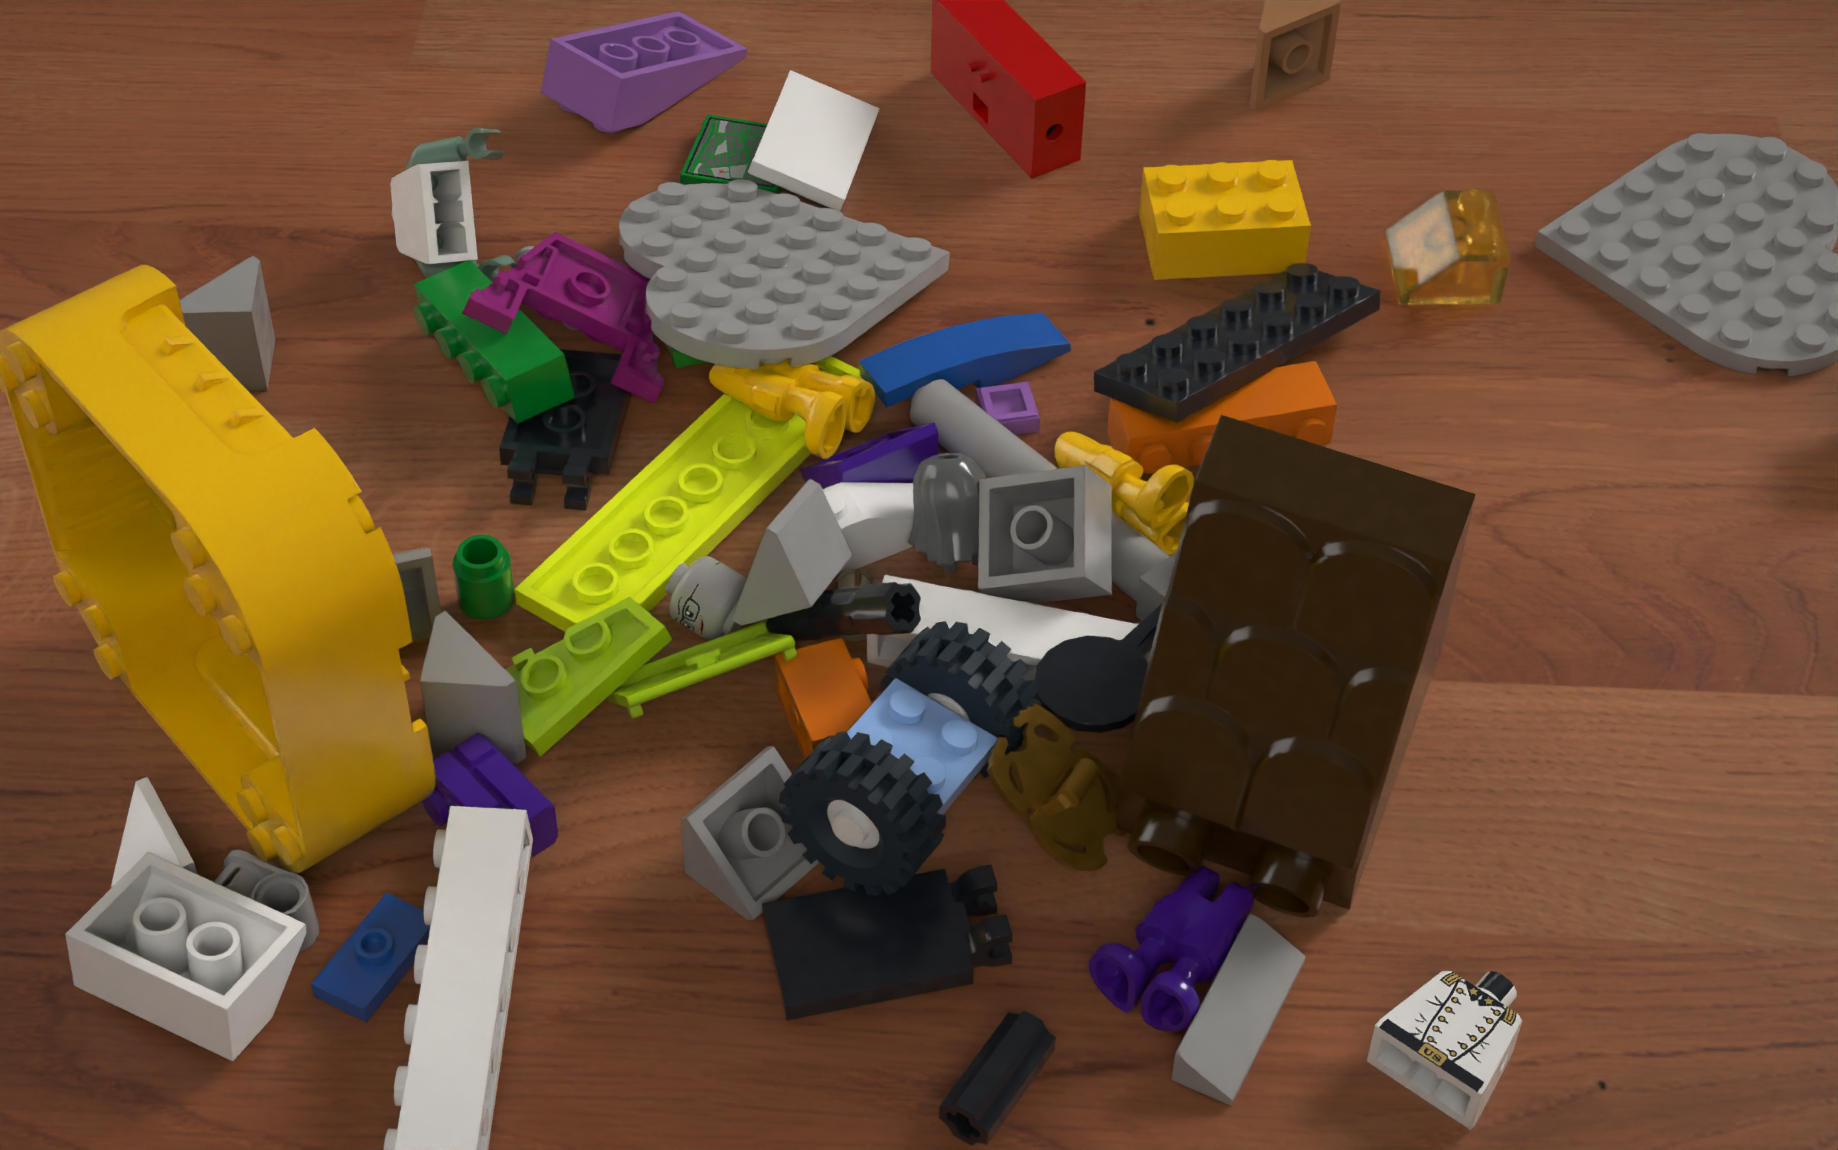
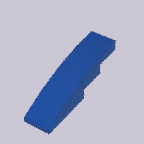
M1044 313L999 316L955 325L904 341L859 360V370L863 380L873 385L875 394L888 408L913 396L919 388L939 379L946 380L957 390L971 383L976 388L998 386L1070 352L1071 344Z

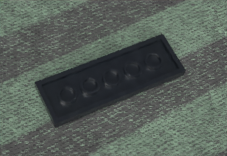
M1293 264L1286 271L1269 280L1258 282L1254 288L1235 298L1224 300L1221 305L1201 316L1190 318L1184 325L1167 334L1154 337L1151 342L1131 353L1118 356L1114 362L1094 372V392L1177 423L1380 310L1381 290L1362 285L1359 280L1353 277H1337L1319 271L1312 264Z

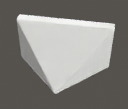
M148 777L135 782L111 887L147 852L197 874L194 861Z

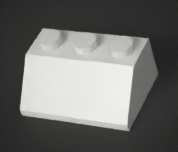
M147 852L65 935L74 986L234 1061L272 1019L305 938L306 924Z

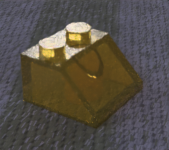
M1444 190L1386 229L1385 241L1399 305L1501 304L1511 255L1494 190Z

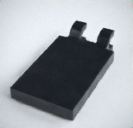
M560 349L565 355L575 398L518 424L509 417L499 447L501 465H508V479H513L509 495L510 504L532 506L536 493L537 474L562 476L563 484H567L564 498L565 509L587 510L592 474H609L632 393L610 383L621 354Z
M992 864L970 869L952 883L948 882L945 869L914 874L904 887L901 886L897 892L889 895L886 894L884 889L878 896L867 895L864 885H860L856 892L848 888H841L762 903L764 926L786 1021L973 984L974 967H995L1012 964V954L1008 943L1012 942L1013 934L1007 914L985 919L976 924L973 929H971L968 915L986 916L997 913V904L993 892H997V881Z

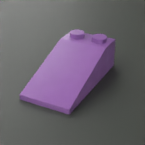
M679 11L551 39L541 93L558 102L561 109L577 113L593 122V126L597 130L616 134L620 133L622 129L646 123L746 58L748 49Z

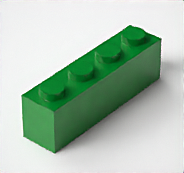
M470 260L415 283L414 288L419 305L414 306L413 310L419 327L425 335L433 334L436 337L441 350L448 359L455 358L460 363L466 378L471 384L478 382L483 387L489 402L495 409L502 407L518 424L575 398L564 353L520 309H518L507 334L462 314L471 293L476 289L482 291L492 283Z

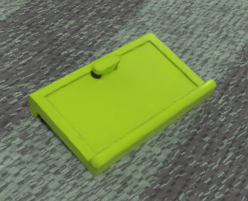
M762 621L643 665L610 694L607 700L610 703L627 707L630 718L633 719L643 715L642 703L779 652L782 653L786 662L797 658L795 642L791 635L768 632L766 623Z

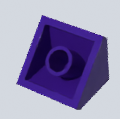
M935 422L893 430L833 455L828 459L802 468L800 472L805 482L811 479L819 483L822 489L840 482L913 483L918 465L925 459L938 455V430Z

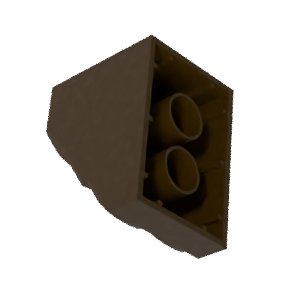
M1224 415L1220 416L1194 481L1168 590L1159 615L1132 732L1115 790L1117 829L1132 834L1128 843V849L1134 856L1157 869L1183 876L1198 873L1203 859L1248 874L1250 878L1246 889L1254 896V899L1285 914L1298 917H1314L1318 914L1322 901L1350 910L1441 653L1476 494Z

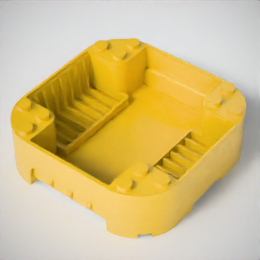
M148 265L137 266L0 330V389L6 394L50 543L60 569L59 573L53 575L54 584L68 606L71 607L76 604L85 624L99 646L94 649V655L104 674L110 680L118 676L135 698L248 830V840L257 856L263 862L268 863L274 859L285 869L294 873H301L432 795L435 788V768L428 727L421 718L413 723L411 721L405 681L410 679V674L401 664L399 654L400 648L413 642L399 571L381 527H374L368 509L357 495L362 492L325 438L315 428L293 438L185 326L176 285L159 270Z

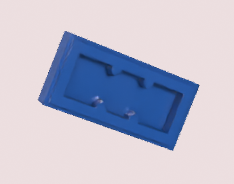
M385 893L311 983L314 997L367 1023L414 964L418 945H428L431 925H425L424 910Z

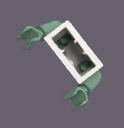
M474 128L469 131L465 140L457 136L420 144L411 153L405 166V171L391 178L392 218L395 226L396 246L399 252L414 258V261L427 278L470 260L493 282L498 274V267L515 263L514 259L507 255L484 260L480 264H477L476 261L478 257L469 163L466 159L467 155L474 159L498 160L502 158L504 151H487L486 148L489 136L501 134V131L497 129Z

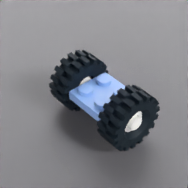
M946 621L935 623L931 629L927 626L885 671L887 675L881 680L880 690L883 693L849 731L837 733L832 739L828 736L821 741L784 783L785 788L780 792L779 803L786 805L780 811L782 822L793 824V828L787 834L793 844L803 843L807 848L802 855L810 864L818 860L825 866L822 872L823 875L832 881L837 875L844 878V887L855 892L860 885H864L867 895L878 896L883 889L887 895L897 892L901 886L904 887L941 843L944 837L941 831L946 826V816L943 814L980 772L984 778L989 776L987 772L989 766L988 759L991 757V749L996 746V740L1000 737H1006L1008 746L1005 756L1011 751L1016 752L1022 745V740L1024 739L1023 731L1026 723L1020 728H1014L1011 719L1018 716V712L1020 710L1024 711L1027 706L1031 707L1035 703L1041 706V701L1032 699L1038 692L1035 681L1024 680L1022 677L1028 668L1021 659L1013 663L1006 656L1011 651V648L1003 641L994 646L988 642L989 632L978 628L974 634H970L968 624L957 621L950 629Z

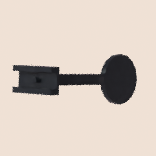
M1162 603L1122 640L1087 635L1065 640L1048 650L1038 663L1035 675V683L1038 689L1035 695L1037 700L1041 701V707L1056 716L1067 727L1076 731L1103 733L1124 728L1135 720L1148 662L1143 656L1152 648Z

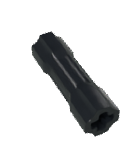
M896 582L864 584L861 588L825 590L812 607L768 618L766 627L770 633L791 635L794 641L817 640L824 636L854 634H909L914 631L921 621L919 613L921 597L911 583L898 584Z

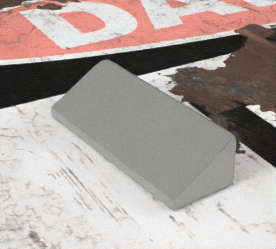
M1251 913L1249 914L1178 1047L1174 1058L1172 1081L1232 1106L1306 958L1304 954L1261 918Z

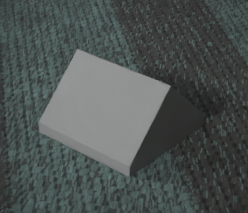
M251 256L179 301L185 326L248 391H268L276 339L260 260Z
M809 479L766 528L731 619L732 621L745 625L812 607L853 555L819 483Z
M446 611L435 616L420 678L433 758H437L447 751L450 753L454 752L455 746L474 734L479 733L480 735L483 734L511 763H519L527 757L516 680Z
M774 746L765 748L681 819L685 873L746 920H754L762 913V903L776 901L819 863L816 860L810 864L803 857L802 854L807 848L803 843L793 844L787 834L793 828V824L782 822L780 811L786 805L779 803L780 792L785 788L784 783L792 774Z

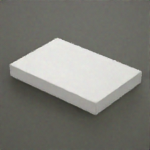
M790 70L748 173L840 211L880 108Z

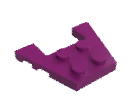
M554 232L520 257L517 265L506 273L502 271L498 273L493 282L482 291L476 289L472 292L462 314L507 334L520 304L527 305L535 309L546 319L559 320L584 332L588 338L595 342L607 343L620 349L622 354L610 382L611 384L652 403H655L663 388V375L657 373L656 360L660 354L659 345L653 342L652 320L648 314H645L646 289L650 279L636 270L557 232Z

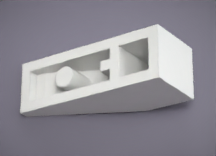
M840 482L822 489L853 554L836 577L845 570L863 567L913 547L908 543L913 528V483Z

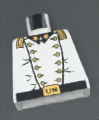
M1441 971L1376 1023L1367 1062L1471 1130L1477 1123L1499 1081L1517 1041L1522 1019L1518 1013L1509 1008V1005L1517 997L1515 986L1504 975L1494 971L1486 972L1475 986L1452 971Z

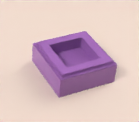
M1028 382L976 388V404L1013 434L1039 432L1040 417Z

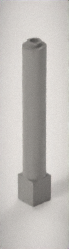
M935 380L919 388L914 393L911 399V422L916 426L935 422L938 430V444L950 453H960L973 458L985 473L986 478L1058 469L946 380ZM1112 511V583L1137 602L1135 616L1143 621L1165 598L1177 552L1169 556Z

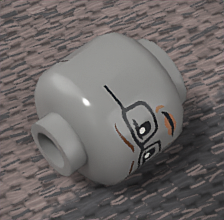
M703 556L694 561L690 566L682 563L671 575L665 592L671 595L669 604L670 616L676 622L708 641L740 630L743 625L731 619L747 579L710 556Z

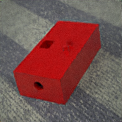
M932 0L931 74L1031 179L1081 160L1086 81L1005 0Z

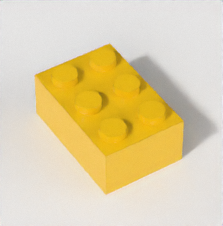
M1292 160L1143 167L1139 217L1154 280L1278 274L1286 271L1293 264L1306 262L1311 224Z

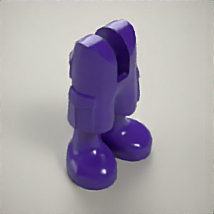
M1203 865L1200 866L1198 873H1191L1171 894L1157 901L1153 905L1152 910L1137 925L1135 932L1139 946L1134 951L1123 944L1111 942L1100 946L1089 960V971L1093 982L1115 1007L1124 1012L1132 1010L1141 999V1015L1145 1023L1157 1030L1173 1032L1183 1030L1194 1019L1200 1008L1199 996L1194 989L1195 983H1202L1206 979L1211 981L1218 973L1236 940L1237 933L1242 929L1252 909L1254 896L1245 887L1232 882L1215 902H1211L1218 887L1219 874ZM1175 962L1170 971H1163L1157 974L1148 985L1161 964Z

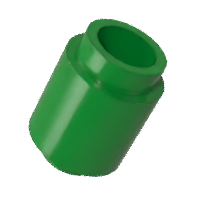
M475 535L465 539L459 545L452 561L459 607L466 615L475 619L487 620L502 616L511 609L515 602L510 554L502 546L501 542L492 536Z

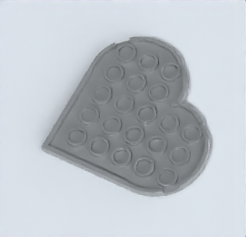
M1692 134L1689 138L1676 142L1546 225L1537 233L1536 248L1692 351L1712 362L1751 374L1756 373L1757 367L1764 369H1786L1787 376L1812 373L1838 362V254L1832 252L1838 240V187L1827 174V169L1822 164L1812 161L1805 155L1787 147L1785 142L1778 138H1759L1740 134Z
M745 179L733 180L728 184L701 183L683 185L676 182L663 183L658 186L657 191L632 201L624 210L619 221V245H622L624 249V260L634 270L650 279L646 289L645 314H648L652 320L651 330L664 343L681 353L699 360L729 367L759 369V362L775 364L781 363L788 358L790 366L795 367L825 359L857 339L947 272L949 268L950 252L931 246V243L925 239L907 238L889 232L881 224L863 223L843 216V213L836 209L818 208L800 202L798 197L791 194H777L758 189L756 183Z

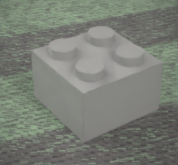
M1085 465L979 479L978 590L987 595L1026 601L1033 604L1112 595V485Z

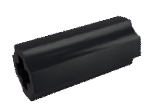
M1024 1010L1018 1014L1008 1012L939 1106V1119L950 1128L955 1137L969 1145H974L975 1143L987 1145L1055 1051L1056 1037L1047 1030L1043 1021Z

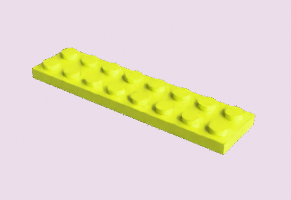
M832 356L813 362L818 365L821 372L838 376L852 375L863 379L860 376L859 369ZM723 394L514 589L516 605L564 632L571 626L628 597H631L647 612H650L668 594L665 592L666 585L680 564L684 563L690 566L697 559L707 556L812 454L805 443L804 432L806 422L795 413L789 421L783 422L779 420L777 422L771 420L759 412L751 410L743 402Z

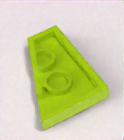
M628 597L566 629L563 640L535 654L532 648H529L511 657L514 665L505 670L516 680L525 744L541 757L672 640L666 627L631 597Z

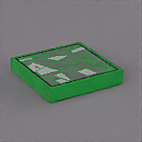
M707 114L681 171L680 183L683 185L701 183L728 184L733 180L745 179L756 183L758 189L781 194L782 187L748 173L768 124Z

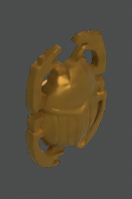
M1037 703L1031 707L1027 706L1024 711L1020 710L1018 712V716L1011 719L1014 728H1020L1026 723L1023 731L1024 739L1019 751H1011L1005 756L1008 746L1006 737L998 738L996 746L991 749L987 772L1000 796L1017 815H1023L1027 812L1028 808L1032 810L1033 813L1025 819V823L1036 835L1035 840L1055 861L1072 871L1088 872L1100 869L1108 863L1107 857L1103 853L1104 846L1102 841L1106 834L1115 833L1120 837H1124L1126 834L1125 831L1117 829L1115 790L1118 783L1106 766L1096 756H1092L1082 745H1078L1073 751L1069 748L1076 739L1062 721ZM1041 726L1048 730L1055 738V741H1048L1043 737H1038L1034 732L1035 727ZM1009 765L1012 767L1011 773L1017 783L1018 790L1015 789L1008 773ZM1054 840L1069 846H1083L1084 853L1065 849Z

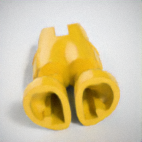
M788 358L781 363L775 364L759 362V369L715 364L709 372L710 383L715 388L743 402L751 410L757 411L771 420L785 422L789 421L794 413L800 416L806 422L804 432L806 447L813 455L822 459H828L835 453L842 440L844 429L854 433L860 432L870 419L874 408L875 391L870 382L852 375L838 376L821 372L816 363L791 367Z
M1078 432L1061 434L1055 444V458L1059 469L1082 465L1087 466L1112 485V511L1168 555L1176 553L1189 502H1186L1194 485L1192 472L1177 464L1167 465L1155 472L1148 481H1143L1140 479L1143 474V467L1130 456L1112 449L1111 446L1102 445Z

